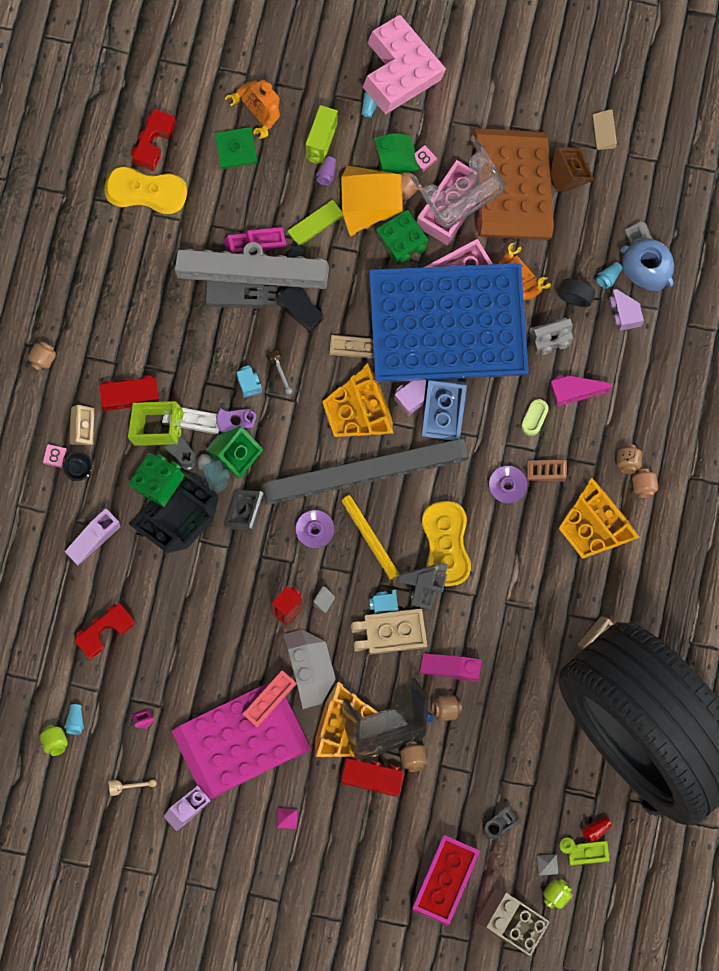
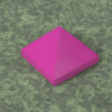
M150 709L132 715L136 728L147 729L154 722Z
M278 808L277 828L296 829L298 809Z

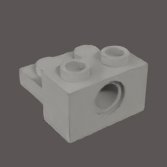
M565 317L548 324L530 328L529 336L535 353L545 355L552 352V349H565L569 347L573 341L571 319H566ZM552 336L556 337V340L550 341Z

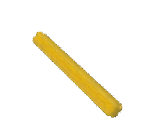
M350 495L342 499L343 505L389 579L397 577L399 573L356 503Z

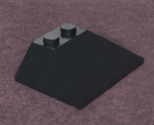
M182 469L180 470L185 476L165 507L150 501L129 524L166 553L188 549L213 522L219 499L216 493Z

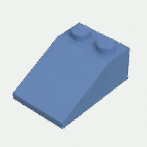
M454 379L429 380L422 436L446 440L460 439L468 381Z

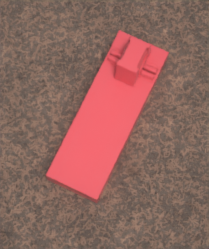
M281 671L248 707L243 716L258 728L297 683L284 671Z

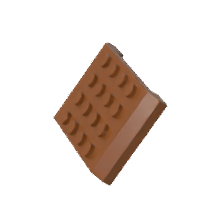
M474 128L472 130L473 148L476 149L480 217L477 219L478 237L550 240L553 234L554 223L548 138L545 132Z

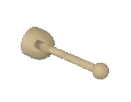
M151 779L149 782L122 785L118 780H108L110 796L119 795L125 788L155 787L156 781Z

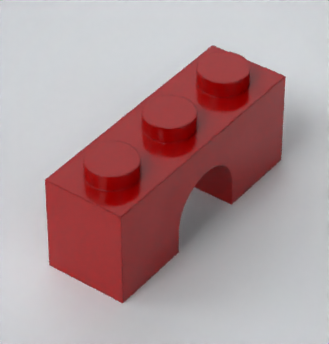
M154 109L153 113L148 115L146 119L147 126L145 130L140 132L138 138L140 142L138 146H134L131 153L135 165L153 172L161 158V149L154 147L151 142L157 137L169 139L176 124L175 116Z
M120 603L117 606L114 604L106 610V615L102 618L97 617L91 622V627L87 630L82 629L76 634L74 641L89 661L105 650L104 645L100 641V634L104 630L113 629L121 637L136 625L135 621Z

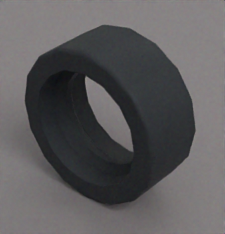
M570 278L562 280L557 292L558 296L565 302L584 308L591 306L596 293L590 285Z

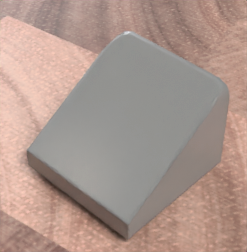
M640 221L624 229L630 244L642 239H652L644 222Z
M322 587L313 601V605L315 608L326 613L335 596L326 587Z

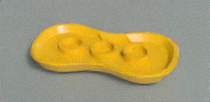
M119 166L111 170L106 178L104 189L106 199L115 206L143 205L162 214H173L181 210L187 196L186 182L180 176L173 173L148 175L129 166Z
M450 501L437 502L428 506L422 517V526L430 546L426 567L447 563L445 586L461 584L468 578L471 571V562L463 544V535L467 523L466 513L458 503Z

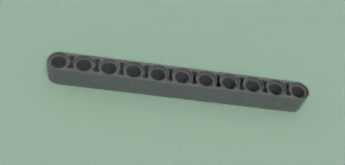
M459 439L269 481L262 484L266 504H275L468 460L469 456L465 440Z

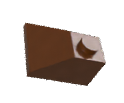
M580 148L555 149L550 177L557 191H570L595 180Z

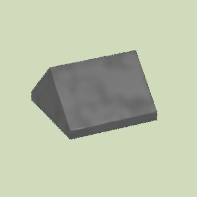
M235 490L224 526L252 535L263 503V492Z

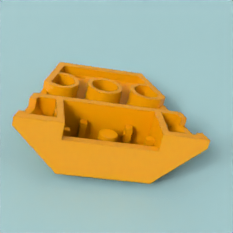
M347 165L341 177L342 213L350 237L365 228H370L371 225L379 221H384L403 211L402 175Z
M368 363L359 373L353 375L346 384L339 387L322 401L334 437L394 434L392 417L379 382L375 383V374Z
M593 478L590 479L576 504L559 527V530L582 559L640 538L631 523Z
M337 682L325 703L315 737V757L376 756L386 718L358 699L354 693L349 692L341 683Z

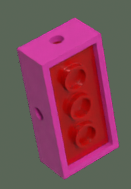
M444 835L412 911L445 926H449L480 850Z

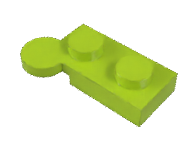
M564 838L560 842V850L568 854L570 866L610 861L607 841L575 845L572 839Z

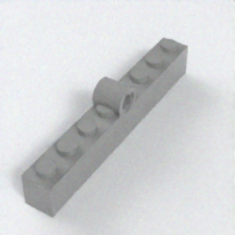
M256 242L248 243L244 247V253L232 254L227 251H222L221 253L210 250L194 251L192 249L178 250L175 272L177 277L181 279L326 289L329 273L327 260L322 258L306 259L304 257L287 258L283 255L276 257L268 256L263 253L261 245Z

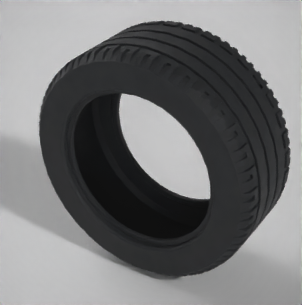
M617 622L611 625L561 669L559 687L564 701L581 729L600 754L644 800L660 813L679 824L697 825L719 806V699L703 679L674 650L651 632L633 623Z

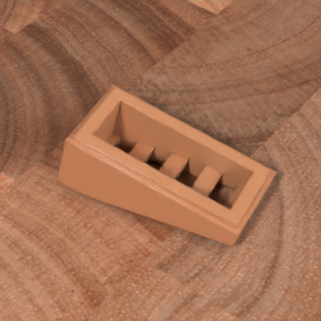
M567 460L527 461V480L566 481ZM533 466H537V475H533ZM541 466H545V475H541ZM549 467H553L552 475H549ZM557 467H560L559 475H557Z

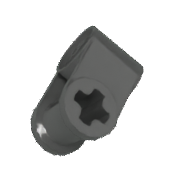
M182 436L178 437V444L163 445L167 453L175 459L184 470L194 469L197 463L195 454Z
M510 805L500 811L484 826L483 833L487 839L495 840L521 822V819H517L511 811L512 807ZM488 826H496L498 833L491 834L488 831Z

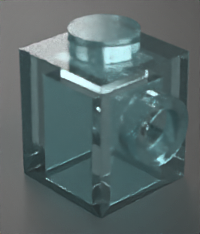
M220 460L202 466V471L210 490L220 492L226 489L230 475L227 468L223 469Z

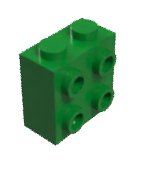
M408 210L376 229V236L396 265L406 263L411 259L412 255L415 253L420 254L427 249L428 238Z
M148 453L128 485L138 494L165 507L185 475L181 472V467L175 462L171 461V463H168L163 456L159 454L155 456Z

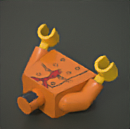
M265 80L260 82L248 81L236 90L237 93L227 95L225 100L232 98L233 103L230 104L232 106L239 103L240 97H242L241 100L261 124L264 125L261 128H256L253 132L254 135L261 133L258 139H263L268 136V129H271L280 117V99L273 91L272 85Z
M516 242L511 243L508 246L509 252H506L499 264L521 263L524 301L532 300L542 292V289L550 288L551 283L544 286L543 282L547 277H541L538 280L518 256L514 257V254L521 251V247L514 251L513 245Z

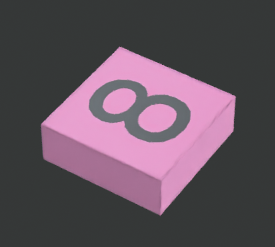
M423 146L415 153L417 164L423 172L437 161L435 155L426 146Z
M48 444L43 464L62 468L67 449Z

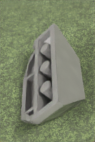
M304 630L283 634L302 708L306 709L321 705L336 680L326 642Z

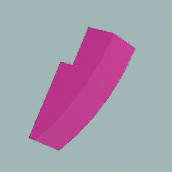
M282 227L250 230L245 234L228 235L224 240L225 250L232 254L244 253V247L251 242L260 244L263 252L286 246Z

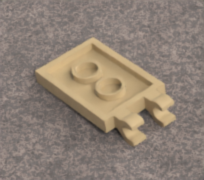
M422 609L365 615L364 621L353 622L351 625L352 633L366 630L367 636L365 641H355V652L368 649L369 655L427 648Z

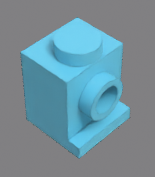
M250 366L239 369L237 379L243 397L246 398L262 393L261 384H258L257 373H253Z
M392 590L391 594L379 592L373 598H369L370 610L374 609V614L398 612L396 590Z

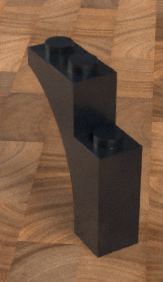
M299 245L295 248L291 247L285 256L287 258L303 257L304 249ZM284 286L285 288L277 295V305L312 333L323 321V313L310 302L302 287Z

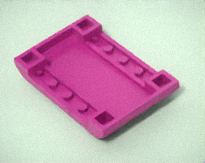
M271 682L171 731L197 786L210 800L293 758L296 759L312 751L286 697L258 728L243 716V713Z

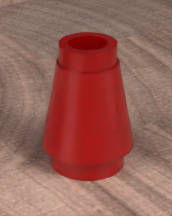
M607 817L585 825L584 829H582V834L589 843L597 842L612 827V824Z

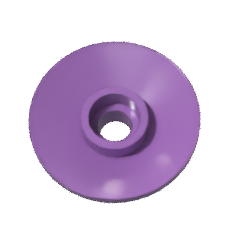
M503 466L495 470L491 475L489 489L492 496L499 502L506 504L515 503L525 495L527 479L518 468ZM508 483L511 485V488L505 489L504 485Z
M318 510L308 511L298 519L296 535L303 545L309 548H320L331 541L334 535V524L326 513ZM313 528H317L319 532L317 534H313L311 530Z

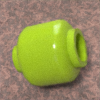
M47 726L39 736L44 752L52 756L62 754L68 745L67 738L61 727Z
M562 879L559 881L552 880L543 890V896L546 898L544 903L551 909L554 907L562 909L572 898V888Z

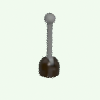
M275 350L266 355L267 360L270 364L277 366L286 388L285 393L288 395L292 394L293 390L289 387L280 366L282 362L281 351Z

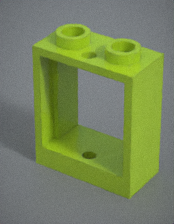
M322 105L319 107L306 142V159L311 163L322 164L325 160L338 125L337 110Z
M176 401L133 403L128 438L134 446L178 444V437L181 436L180 423L184 416L183 409ZM171 414L169 434H143L146 415Z

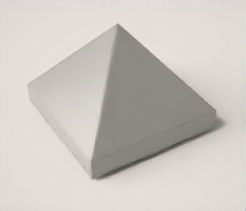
M557 854L537 856L539 876L558 875Z

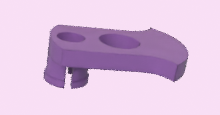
M221 408L216 417V424L221 433L238 426H242L244 429H251L254 426L256 414L250 409L227 412ZM232 416L239 417L240 424L237 426L233 425L230 418Z

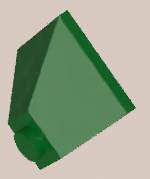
M392 133L374 138L375 149L383 172L401 174L402 172L412 173L420 170L410 135Z
M238 426L218 435L206 451L220 465L240 479L261 454L263 448L242 426Z

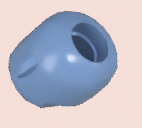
M642 239L620 249L624 254L621 264L624 274L634 284L647 291L655 292L662 290L665 286L672 287L674 284L672 279L674 260L671 252L663 243L654 239ZM650 260L655 264L656 268L644 267L641 261Z

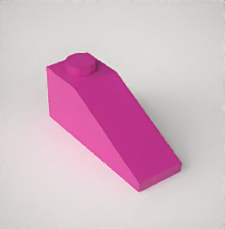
M561 375L553 378V381L550 383V389L555 405L559 407L611 392L612 384Z
M423 654L420 673L478 683L482 660L459 656Z

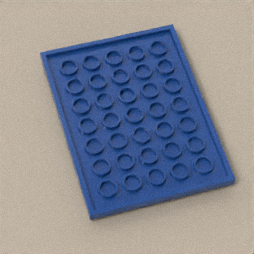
M521 263L369 270L375 383L524 376L529 374Z

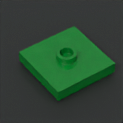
M251 127L215 133L221 170L258 164Z

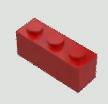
M143 376L138 380L126 378L122 382L105 381L99 385L103 412L132 408L133 403L159 402L156 377Z
M286 586L272 602V615L285 626H288L302 610V598L300 597L302 594L296 588Z
M358 757L346 759L341 784L399 797L404 776L401 768L396 766H389V768L381 767V763L370 761V764L362 762L363 759Z

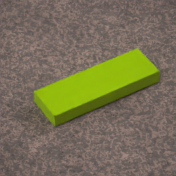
M331 200L289 229L287 233L296 245L301 246L342 218L343 213L337 204Z

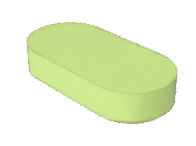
M537 399L530 404L521 425L522 431L526 435L534 436L540 431L548 413V405L545 401Z

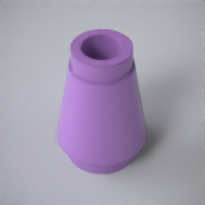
M325 157L316 174L318 183L330 185L334 181L335 158Z

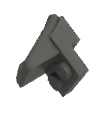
M447 563L433 565L398 576L397 582L416 586L411 595L412 605L432 609L435 592L443 593L448 565Z

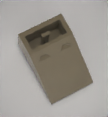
M497 889L493 891L476 921L477 925L530 957L550 921L508 893Z

